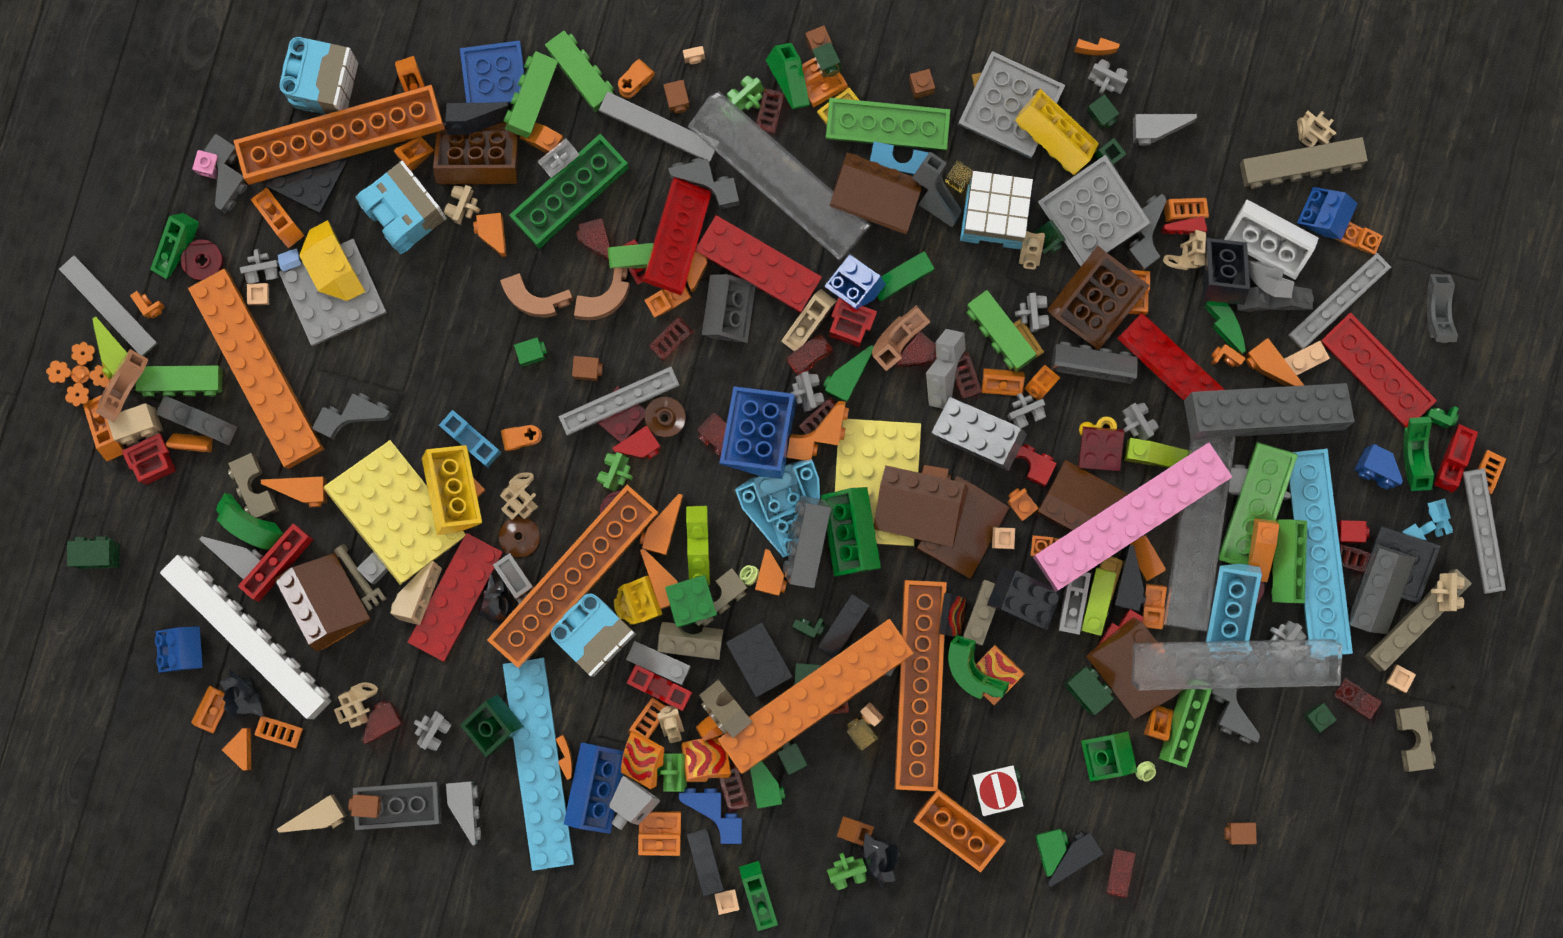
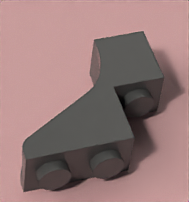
M215 134L204 151L218 156L216 162L218 165L215 206L226 214L227 211H231L235 206V200L238 195L243 194L246 190L247 182L241 174L229 167L238 160L235 146Z
M929 152L912 177V179L928 189L918 205L953 227L962 210L943 182L942 171L946 162Z
M696 158L692 160V163L684 164L679 162L668 168L672 180L675 177L711 191L718 202L719 209L739 205L734 178L724 176L713 182L708 159Z
M1163 194L1159 197L1154 195L1146 201L1147 206L1143 208V211L1151 221V224L1137 233L1141 241L1138 238L1129 245L1131 249H1129L1127 254L1140 271H1144L1161 257L1153 245L1152 235L1166 203V198Z
M1297 286L1293 287L1291 298L1274 297L1259 287H1252L1249 290L1244 305L1237 304V310L1245 312L1261 310H1312L1314 297L1312 289Z
M352 393L342 415H340V410L332 406L329 409L323 407L312 429L334 440L337 433L349 423L385 421L390 419L392 413L388 411L389 407L381 402H377V404L369 402L370 397L359 393L358 396Z
M167 396L163 397L156 412L158 416L226 445H230L237 426Z
M1218 670L1210 687L1212 688L1211 695H1213V700L1222 704L1226 701V704L1216 724L1221 726L1220 730L1229 735L1235 733L1240 736L1239 740L1247 744H1251V741L1258 743L1260 734L1237 702L1236 691L1241 679L1223 670Z

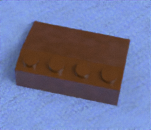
M443 122L445 130L436 132L433 164L436 184H517L518 135L505 129L506 122H500L469 135H447L446 122Z
M846 153L829 206L907 234L922 185L912 179L913 176L885 167L877 162L866 160L858 155Z
M1097 246L1047 311L1099 350L1150 285L1101 247Z
M1065 460L1036 514L1072 532L1127 496L1128 493Z
M885 465L879 489L874 530L953 548L969 488L962 482Z
M956 476L954 481L965 483L969 489L953 548L921 541L916 550L971 579L992 540L993 527L1000 526L1009 507L975 485Z
M335 553L292 567L274 578L304 637L316 652L371 620Z
M1135 617L1131 618L1086 656L1134 719L1170 700L1189 685L1145 625Z

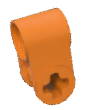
M640 59L636 60L618 81L621 96L628 99L634 97L643 86L650 82L655 72Z
M533 425L501 430L505 451L535 445L542 439L541 430ZM530 430L536 433L533 436V440L527 437L530 434Z

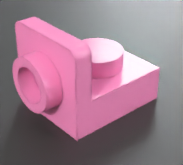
M198 150L192 169L198 175L218 179V170L215 168L218 156Z

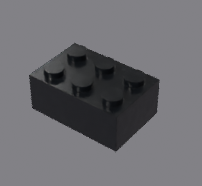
M1206 239L1205 265L1202 266L1204 301L1244 305L1250 290L1247 242Z
M1002 567L987 606L1033 627L1048 630L1062 592L1059 590L1055 591L1053 587L1017 570Z
M763 623L726 642L756 698L792 678Z

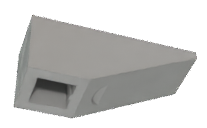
M474 781L447 783V804L471 844L476 845L478 840H481V830L476 824V819H479L480 816L479 807L475 806V798H478L477 785L474 786Z

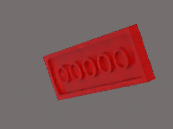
M673 178L643 282L677 295H682L712 193L711 191L681 179Z
M717 215L695 249V252L800 313L822 279L818 274Z
M1143 313L1117 338L1183 400L1192 392L1225 390Z
M1349 313L1321 340V343L1404 428L1408 427L1409 418L1421 417L1437 401L1352 313Z
M466 533L428 603L421 624L416 625L408 643L445 662L489 581L490 572L492 574L495 569L493 564L500 560L503 552Z

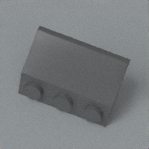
M728 274L710 275L702 335L719 340L748 343L755 286L741 278Z

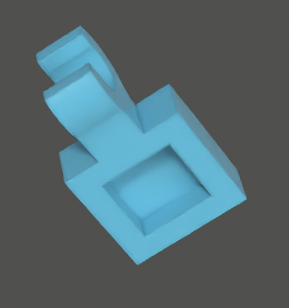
M1441 499L1428 503L1429 514L1433 522H1437L1435 535L1437 537L1443 536L1442 528L1445 529L1446 535L1453 533L1452 526L1448 521L1451 516L1446 500Z
M1429 521L1420 528L1413 524L1402 532L1426 540L1424 535L1437 527L1433 521Z

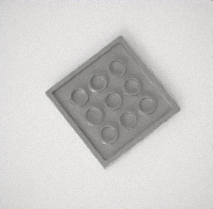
M992 51L958 125L1031 159L1038 143L1033 140L1026 130H1022L1018 126L1015 119L1040 88L1057 103L1065 85Z
M1104 155L1038 201L1048 218L1053 220L1066 240L1064 242L1080 266L1083 265L1097 246L1108 253L1151 224V221L1107 155Z
M354 239L342 243L341 246L366 292L350 301L318 292L303 262L298 267L279 272L311 346H315L387 313Z

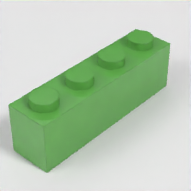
M562 31L545 44L546 50L553 59L558 60L557 64L593 111L596 112L599 110L607 91L613 94L614 88L608 81L604 82L600 77L602 73L596 65L592 67L588 62L590 59L588 54L583 49L581 51L576 46L578 42L572 34L567 35L565 31Z
M535 51L532 57L528 56L524 65L527 71L525 75L521 74L517 84L521 87L518 93H514L511 104H514L511 111H507L504 122L507 123L505 126L506 130L525 138L529 137L558 60Z
M988 290L967 304V315L973 322L975 320L981 326L979 327L980 332L985 338L989 337L993 342L991 346L998 354L1001 352L1005 357L1003 361L1010 370L1014 369L1017 372L1036 358V352Z
M145 366L143 373L136 381V391L142 394L143 397H155V393H163V396L174 397L175 393H183V396L187 397L196 396V393H204V396H216V393H222L223 368L220 366Z
M1276 520L1279 523V531L1273 557L1272 602L1305 603L1307 520Z
M1188 680L1186 681L1189 685L1180 691L1172 716L1169 740L1164 741L1159 756L1161 760L1186 768L1212 690L1210 687Z

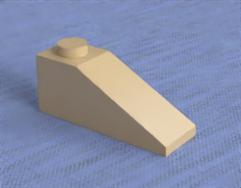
M820 289L811 298L781 342L798 353L837 301Z
M434 561L423 567L397 594L390 613L401 621L420 625L442 568Z
M330 795L277 828L278 832L327 828L330 826L335 828L344 822L342 819L347 815L335 795Z

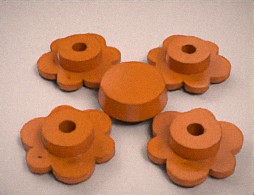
M86 342L72 346L73 354L71 357L73 360H77L79 366L73 368L72 372L67 368L65 362L60 363L59 361H52L50 364L51 368L46 370L52 383L58 381L64 383L65 378L71 375L76 384L73 387L67 388L68 394L65 396L67 402L73 403L74 406H79L80 403L86 404L89 401L87 396L89 390L81 384L88 381L89 377L94 380L93 384L95 386L101 385L106 388L110 381L103 374L102 366L97 365L95 370L89 372L87 367L83 366L87 361L91 362L93 360L92 355L95 353L94 347Z

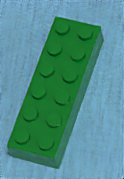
M601 134L579 152L580 155L570 162L566 168H563L509 215L511 220L538 249L546 244L629 169L628 163Z

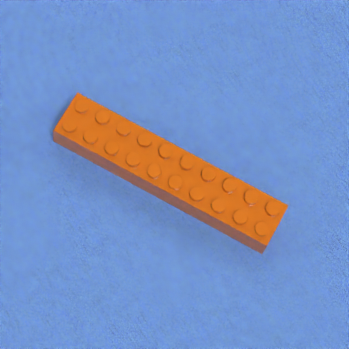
M432 85L233 141L244 180L250 185L445 130L435 92Z
M223 269L189 287L188 289L283 466L290 469L325 450L317 434L312 429L310 421L230 273Z
M626 485L487 641L520 669L549 637L552 628L562 619L564 614L593 588L658 515V511Z
M904 581L901 635L914 655L900 664L894 789L938 790L944 635L939 634V627L947 582Z
M888 619L751 715L749 718L752 723L734 738L727 732L718 740L740 773L744 774L907 660L914 653L892 621Z

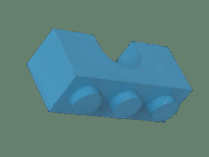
M874 141L870 161L914 176L928 155V152L914 150L910 161L899 163L893 158L894 145Z
M453 410L439 424L462 446L467 445V450L487 468L501 454L493 444Z

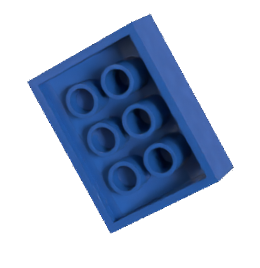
M734 386L720 465L762 477L783 479L796 407L795 395Z

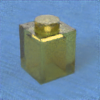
M957 160L946 176L945 182L962 193L971 180L973 170Z
M856 718L847 725L849 729L846 732L860 751L878 739L863 718L860 721Z

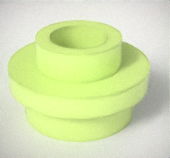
M748 565L741 570L740 579L745 585H752L758 580L759 570L755 566Z
M1150 761L1139 764L1135 773L1137 778L1143 781H1150L1156 774L1154 764Z

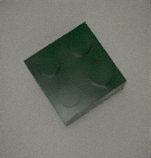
M74 537V541H67V566L77 569L120 568V543L113 542V538L95 537V541L87 539V537Z
M1083 667L1064 682L1063 685L1089 715H1096L1114 699L1111 696L1113 692L1106 684L1103 685L1097 680L1099 675L1094 669Z
M498 694L481 704L460 725L485 757L498 751L524 727Z

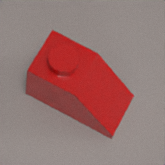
M647 426L613 447L615 453L618 452L625 456L639 459L648 457L649 460L659 454L658 450L661 449Z

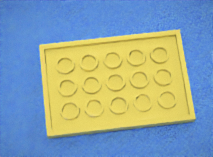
M857 419L843 420L842 428H846L844 440H840L837 446L835 492L848 488L867 487L873 524L885 465L918 472L921 423ZM875 530L877 544L914 546L913 538Z
M391 440L324 486L327 494L400 585L419 572L428 563L434 561L460 542L466 535L463 531L437 535L427 485Z

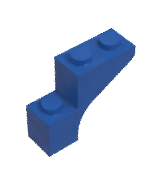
M684 788V792L679 793V800L682 803L711 818L717 824L720 831L721 844H742V818H738V814H725V818H721V793H717L716 788H705L704 792H696V788Z

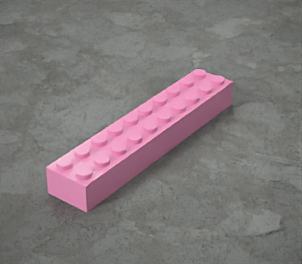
M1207 443L1033 556L1054 590L1058 591L1232 478V475L1211 444Z

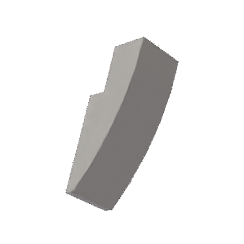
M1248 260L1249 276L1259 288L1274 297H1292L1294 282L1282 278L1284 269L1260 261Z
M509 553L494 563L493 566L520 604L534 587Z

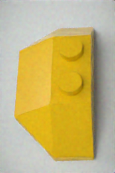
M327 220L310 229L299 256L318 292L345 301H350L365 293L366 291L329 221Z

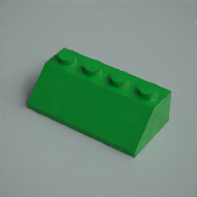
M848 488L821 495V498L826 500L831 507L827 535L834 577L881 569L868 488Z

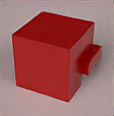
M838 298L831 316L834 318L829 337L860 348L865 332H870L877 311L864 306L855 309L841 298Z
M160 433L122 450L130 470L134 471L140 483L147 485L176 471L169 455L170 452Z

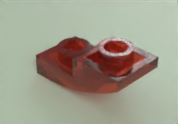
M820 334L798 348L786 358V361L796 374L799 375L814 367L816 361L831 354L833 348Z
M1346 678L1334 695L1337 699L1369 720L1373 718L1382 704L1380 700L1366 693L1362 688Z
M1115 849L1107 894L1127 898L1136 853Z

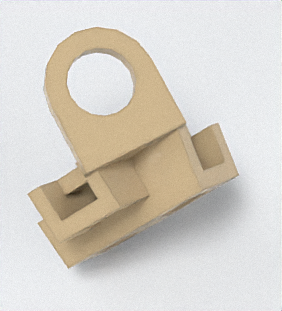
M1307 111L1303 118L1297 120L1299 141L1307 147L1314 146L1317 141L1322 145L1328 144L1329 139L1336 134L1329 127L1334 120L1330 119L1328 121L1322 116L1324 114L1322 111L1317 117Z
M1195 230V234L1190 233L1189 241L1180 244V248H1183L1182 255H1165L1163 262L1170 267L1184 270L1204 266L1206 233ZM1169 259L1176 261L1178 264L1170 262Z
M532 473L515 475L509 481V486L500 495L507 502L501 510L512 520L517 514L525 519L531 515L532 511L538 508L532 501L536 494L533 493L530 496L525 491V488L534 480ZM519 497L524 503L521 504L516 498ZM508 506L515 511L514 514L507 508Z
M363 682L351 687L350 691L339 695L338 698L342 706L334 709L339 723L348 721L351 728L368 723L369 721L365 713L370 710L369 708L364 709L361 701L377 694V686L372 683ZM369 687L372 691H365L362 688ZM340 710H343L346 718L343 719Z

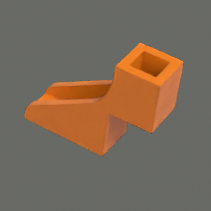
M837 402L813 432L804 435L791 434L787 458L811 460L812 456L817 455L818 444H814L815 442L839 445L840 440H844L846 428H842L843 420L848 418L849 408H845L846 402Z

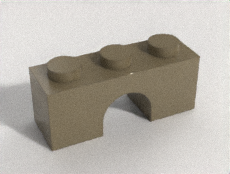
M250 453L228 463L231 468L228 470L229 475L238 484L236 491L240 499H244L247 505L244 509L248 514L258 519H263L279 511L270 491L267 490L263 493L255 494L252 490V481L257 476L263 474L254 454Z
M732 568L716 580L722 591L719 600L713 602L716 613L722 614L730 608L729 603L734 599L739 601L746 595V585ZM709 618L703 621L696 622V624L698 626L703 625L705 627L714 619Z
M987 580L982 581L973 611L962 637L976 641V645L979 646L983 645L996 610L987 606L995 583Z
M662 622L659 633L658 652L719 660L723 629L703 627L702 632L690 634L684 632L682 627L677 628L675 623Z
M719 680L699 695L704 701L701 705L724 734L728 732L734 738L752 723L751 719Z
M1424 706L1395 709L1398 730H1410L1416 737L1415 745L1411 749L1401 751L1404 771L1433 769L1436 758L1430 746L1432 734L1430 730L1428 731L1427 722H1429L1428 711L1425 710Z

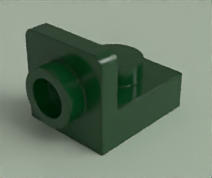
M1053 220L1048 221L1034 232L1035 234L1045 233L1043 243L1045 249L1042 250L1043 254L1057 252L1062 248L1061 243L1066 240Z
M803 618L800 621L796 619L792 628L814 639L816 635L820 637L825 627L822 624L824 619L819 618L815 628L811 627V622Z

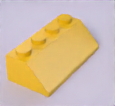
M1041 88L1023 107L1015 119L1022 130H1026L1036 143L1041 144L1051 157L1056 158L1066 171H1070L1073 175L1091 160L1099 144Z
M467 445L426 449L422 462L437 535L458 533L481 524L482 519Z

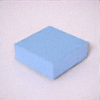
M297 248L278 255L279 266L282 272L301 265Z

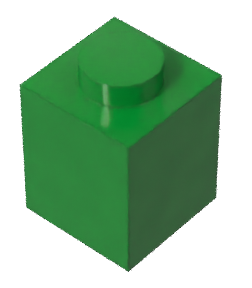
M538 338L514 345L522 367L545 360L544 354L547 353L544 342H540Z

